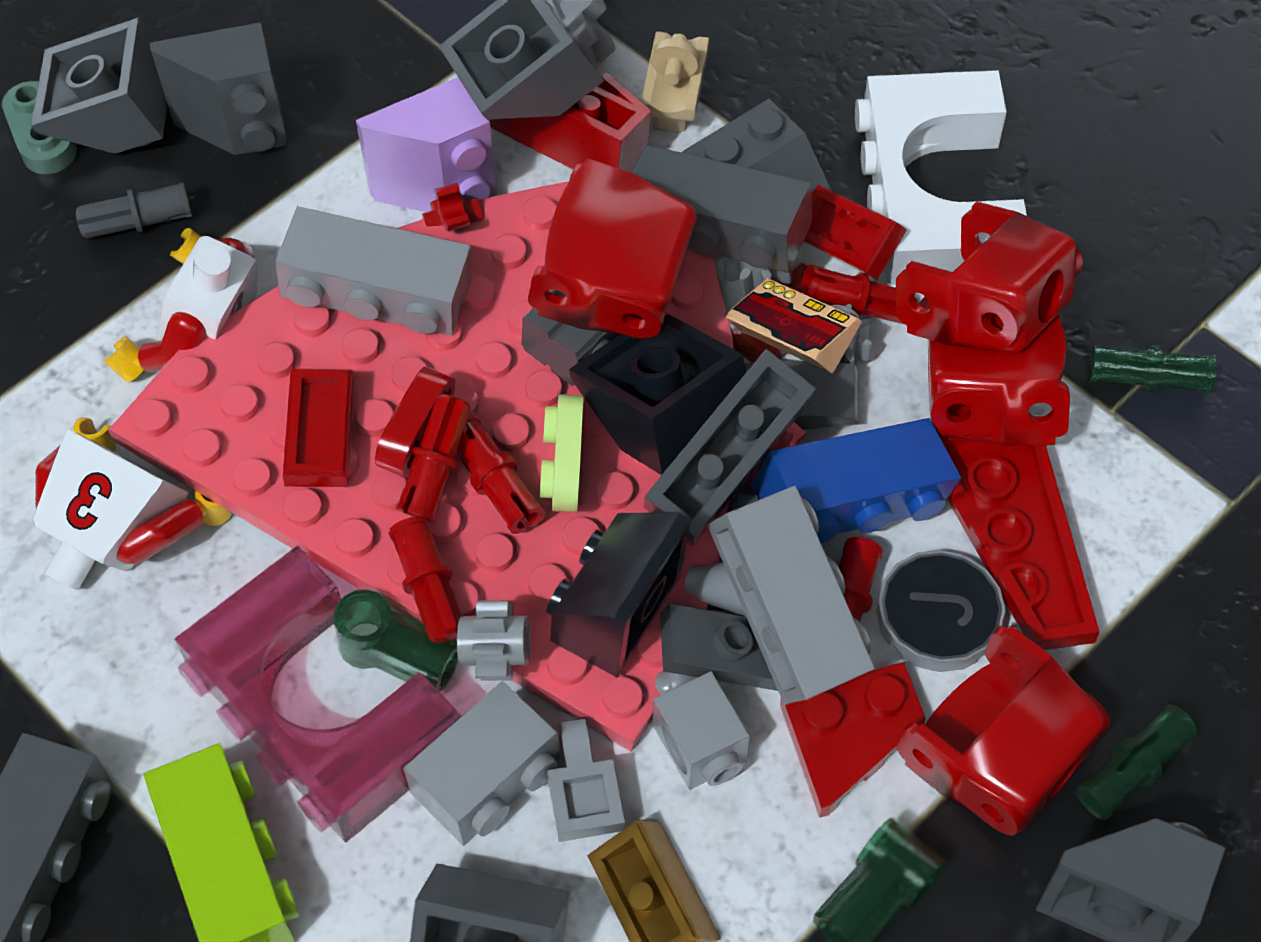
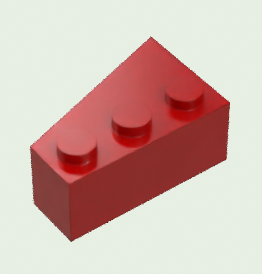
M607 72L601 75L604 81L560 116L489 120L490 128L571 169L576 164L584 163L587 159H591L632 173L646 144H648L652 111Z

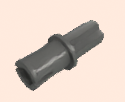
M184 182L139 193H134L132 188L127 190V196L82 205L76 209L78 228L85 238L136 228L138 233H142L145 226L192 217Z

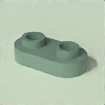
M39 81L20 83L5 94L2 101V109L25 166L35 173L53 174L62 171L74 161L77 154L76 143L38 134L31 127Z

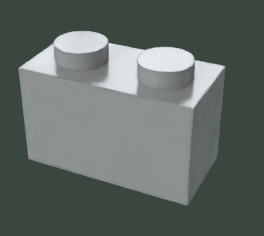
M501 681L403 768L410 793L464 847L477 834L486 836L494 831L506 818L510 809L508 805L526 789L531 792L535 791L548 781L547 770L557 769V761L560 759L558 735L543 718L506 683Z

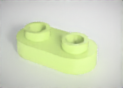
M558 394V406H545L543 443L555 444V460H542L540 498H552V511L577 513L583 415L582 395Z

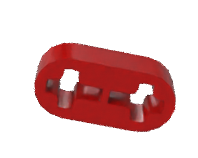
M423 367L419 370L381 435L375 453V464L377 467L404 478L409 476L414 459L410 454L411 448H419L436 398L442 394L454 395L455 378L429 367Z

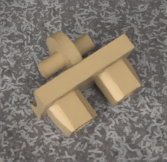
M656 31L641 102L652 111L651 116H653L654 128L683 132L685 131L687 121H695L709 50V38L697 37L687 40V37L680 33L671 36L666 32Z

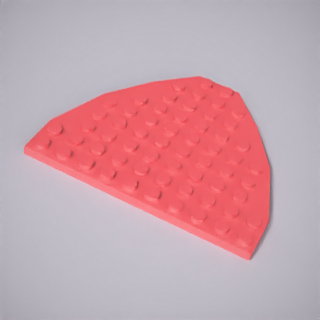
M569 181L479 199L484 220L470 223L468 226L447 232L444 225L426 227L424 219L397 228L471 245V281L453 336L436 332L430 334L418 333L405 325L378 319L361 320L353 317L348 312L322 306L304 307L290 299L280 297L279 286L231 314L216 339L206 336L199 346L189 350H178L109 428L112 440L424 627L413 595L404 592L402 582L406 576L394 543L390 540L388 534L390 532L389 529L395 523L413 517L396 510L408 477L404 478L377 467L375 464V453L386 425L421 368L429 367L455 378L456 384L453 396L469 403L471 408L469 415L474 414L479 418L481 425L501 453H510L517 463L518 470L516 474L537 503H540L545 510L542 518L532 527H530L525 518H522L520 521L525 526L526 531L512 534L487 495H480L475 491L470 483V471L457 453L455 454L453 460L459 463L457 470H451L440 499L435 521H428V527L442 564H447L452 569L453 576L449 583L461 615L477 616V600H508V603H513V616L527 615L529 617L531 653L528 665H512V681L575 719H585L587 726L632 752L653 720V699L661 695L655 686L657 674L663 671L660 612L670 603L707 610L708 603L685 591V578L689 568L693 565L718 563L720 554L709 528H707L693 547L688 543L686 544L680 579L618 677L609 674L550 641L552 615L546 612L548 603L563 579L573 582L583 567L579 560L590 536L597 529L605 533L617 513H650L644 508V496L662 476L621 451L583 397L577 513L552 511V498H540L542 460H555V444L543 443L545 406H558V394H582L575 385L571 386L555 374L548 364L543 365L524 350L521 345L522 318L533 309L528 303L531 279L536 267L545 266V251L550 225L558 202ZM688 248L667 313L733 349L729 321L725 318L727 313L713 255L700 254ZM290 369H352L354 383L348 487L284 486L283 463ZM731 499V500L729 501V503L724 507V509L720 512V514L715 518V520L725 514V512H726L727 508L729 507V505H730L732 499ZM457 638L449 643L457 647Z

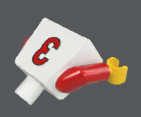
M191 228L185 229L181 234L185 242L177 251H171L170 256L182 263L183 266L164 297L156 342L145 343L139 348L130 338L123 336L114 344L116 351L111 356L106 357L103 362L124 381L131 382L144 370L148 372L160 371L178 350L193 349L199 346L206 336L216 339L228 317L251 303L257 295V261L255 260L254 250L249 244L234 238L213 239L209 236H201Z
M86 417L76 420L73 431L68 429L61 444L44 458L35 469L36 511L33 517L34 526L62 541L45 574L75 590H79L95 560L126 572L135 564L144 562L201 527L203 523L217 526L228 522L232 517V512L215 502H211L212 500L195 491L194 502L186 499L189 492L114 452L116 443L112 440L109 431L111 425H104L96 433L92 419Z

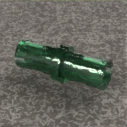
M1094 344L1091 354L1089 379L1090 382L1106 381L1142 385L1143 391L1156 392L1158 387L1201 390L1210 393L1215 382L1216 356L1162 352V346L1148 345L1146 350L1104 347Z
M1171 704L1166 705L1162 708L1161 713L1133 738L1129 736L1123 737L1116 743L1112 749L1113 756L1085 782H1081L1077 786L1076 794L1080 802L1097 818L1108 820L1113 815V812L1141 786L1149 787L1159 780L1163 774L1162 766L1188 742H1192L1197 737L1198 729L1194 721L1179 707Z

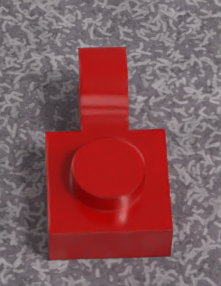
M458 183L436 188V200L430 202L432 211L422 213V219H424L426 227L445 226L447 232L484 220L478 198L464 201Z

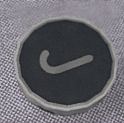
M945 550L917 552L894 566L883 580L876 614L880 633L889 646L891 642L895 649L902 653L901 657L916 667L936 672L966 669L977 663L978 659L985 655L991 634L1003 624L1005 605L999 585L986 568L966 555Z

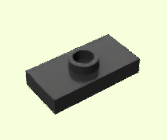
M672 603L660 612L663 672L700 677L712 671L717 681L778 691L747 617Z

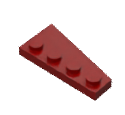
M939 435L961 476L960 481L947 500L985 568L999 585L1002 597L1023 635L1043 650L1096 643L1100 630L1046 445L1006 446Z

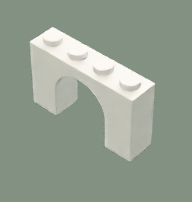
M998 70L867 77L865 99H857L855 103L856 131L865 132L867 140L863 141L861 145L863 175H872L873 185H868L867 207L896 221L907 229L885 266L888 286L896 285V277L906 269V265L911 261L951 272L965 261L961 256V219L966 212L972 209V205L975 202H955L933 196L921 189L910 178L905 168L915 159L933 152L998 148L1006 116V107ZM1024 199L978 201L1017 211L1027 216ZM980 232L979 239L983 244L990 235Z

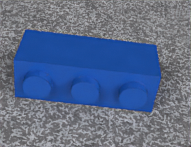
M930 418L769 451L751 487L755 495H758V500H761L796 485L800 497L806 499L816 513L819 523L817 536L822 544L840 533L858 529L861 533H871L883 528L892 521L912 517L914 521L929 519L945 508L946 499L960 481L961 476Z

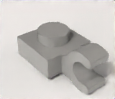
M547 0L585 52L590 48L597 62L602 63L615 50L612 38L596 20L607 9L603 0Z
M585 719L559 723L560 742L565 767L547 770L559 842L624 830L625 819L613 759L593 762Z

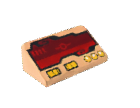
M768 278L732 307L725 317L742 332L831 374L835 371L862 323L857 317Z

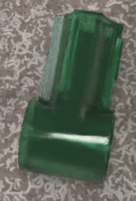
M355 590L345 595L337 603L333 613L338 651L344 661L353 667L361 669H380L434 696H437L441 690H445L455 673L459 660L457 640L454 639L445 644L431 642L423 624L391 610L386 598L374 591ZM368 623L378 627L375 632L364 636L350 632L360 624Z
M891 817L869 839L856 859V867L814 914L813 923L820 929L828 942H875L904 906L908 909L912 908L925 895L943 871L947 860L898 820Z

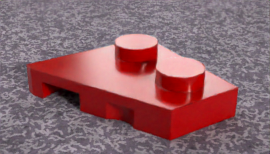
M904 662L871 670L807 700L784 705L782 699L780 700V707L819 818L830 815L847 793L863 779L867 781L884 765L885 759L897 749L901 732L910 722L920 725L921 723L925 724L926 721Z

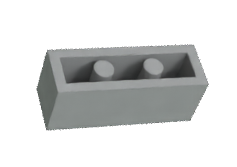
M297 206L275 261L280 297L290 299L304 307L322 306L348 312L353 317L361 320L378 319L405 325L418 333L430 334L436 332L453 336L471 281V245Z
M796 485L726 513L707 524L784 705L807 700L875 669L869 657L871 653L869 636L864 626L852 617L844 599L845 583L842 573L836 563L826 557L817 536L819 523L816 513L811 504L806 499L800 497Z

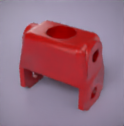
M587 159L584 163L576 164L570 175L569 183L555 209L546 244L545 266H538L534 271L528 303L538 310L537 315L579 329L623 334L640 339L658 335L662 329L697 222L695 209L685 200L671 195L631 172L591 159ZM550 290H558L567 297L557 296L550 292Z
M976 201L972 205V209L966 212L961 219V256L965 261L953 272L915 261L907 264L906 269L896 277V314L898 319L907 325L908 334L945 345L1017 353L1025 349L1072 300L1075 278L1080 274L1083 266L1082 254L1074 239L1069 235L1017 211ZM980 232L990 235L983 244L979 239ZM915 293L924 295L919 303L915 300Z
M1059 314L1025 349L1017 353L951 346L928 339L930 420L938 435L1006 446L1055 445L1056 437H1061L1068 431L1070 411L1069 387L1061 381L1066 361V340ZM1036 403H1047L1052 407V410L1045 416H1034L1029 412L1031 406Z
M999 626L991 634L985 650V656L990 664L975 672L952 691L933 712L925 725L923 723L917 725L910 722L901 732L897 751L906 761L905 766L942 796L975 813L997 831L1014 836L1027 828L1091 754L1096 742L1110 727V719L1102 705L1083 690L1050 654L1013 626L1009 629Z

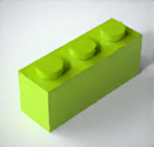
M217 743L144 772L143 776L199 942H295L288 921L299 917V911L286 878L284 877L273 882L266 860L278 855L264 818L252 822L245 802L256 798V794L243 761L230 764L221 743Z

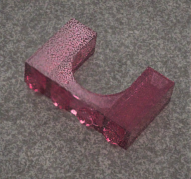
M297 545L174 638L184 659V662L177 668L188 685L199 697H203L210 691L222 706L216 712L236 739L242 741L249 735L261 748L262 751L256 755V758L268 775L279 786H282L289 780L303 795L297 801V804L308 820L321 833L328 827H331L347 843L409 791L403 768L461 718L462 715L420 671L362 718L338 728L310 729L301 727L286 720L273 709V687L284 665L296 653L346 615L337 585Z

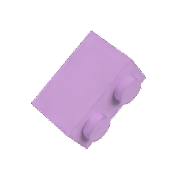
M458 77L356 120L369 193L374 201L429 212L432 211L430 202L436 200L435 189L453 183H458L464 201L478 198L479 200L497 195L490 122L480 113Z

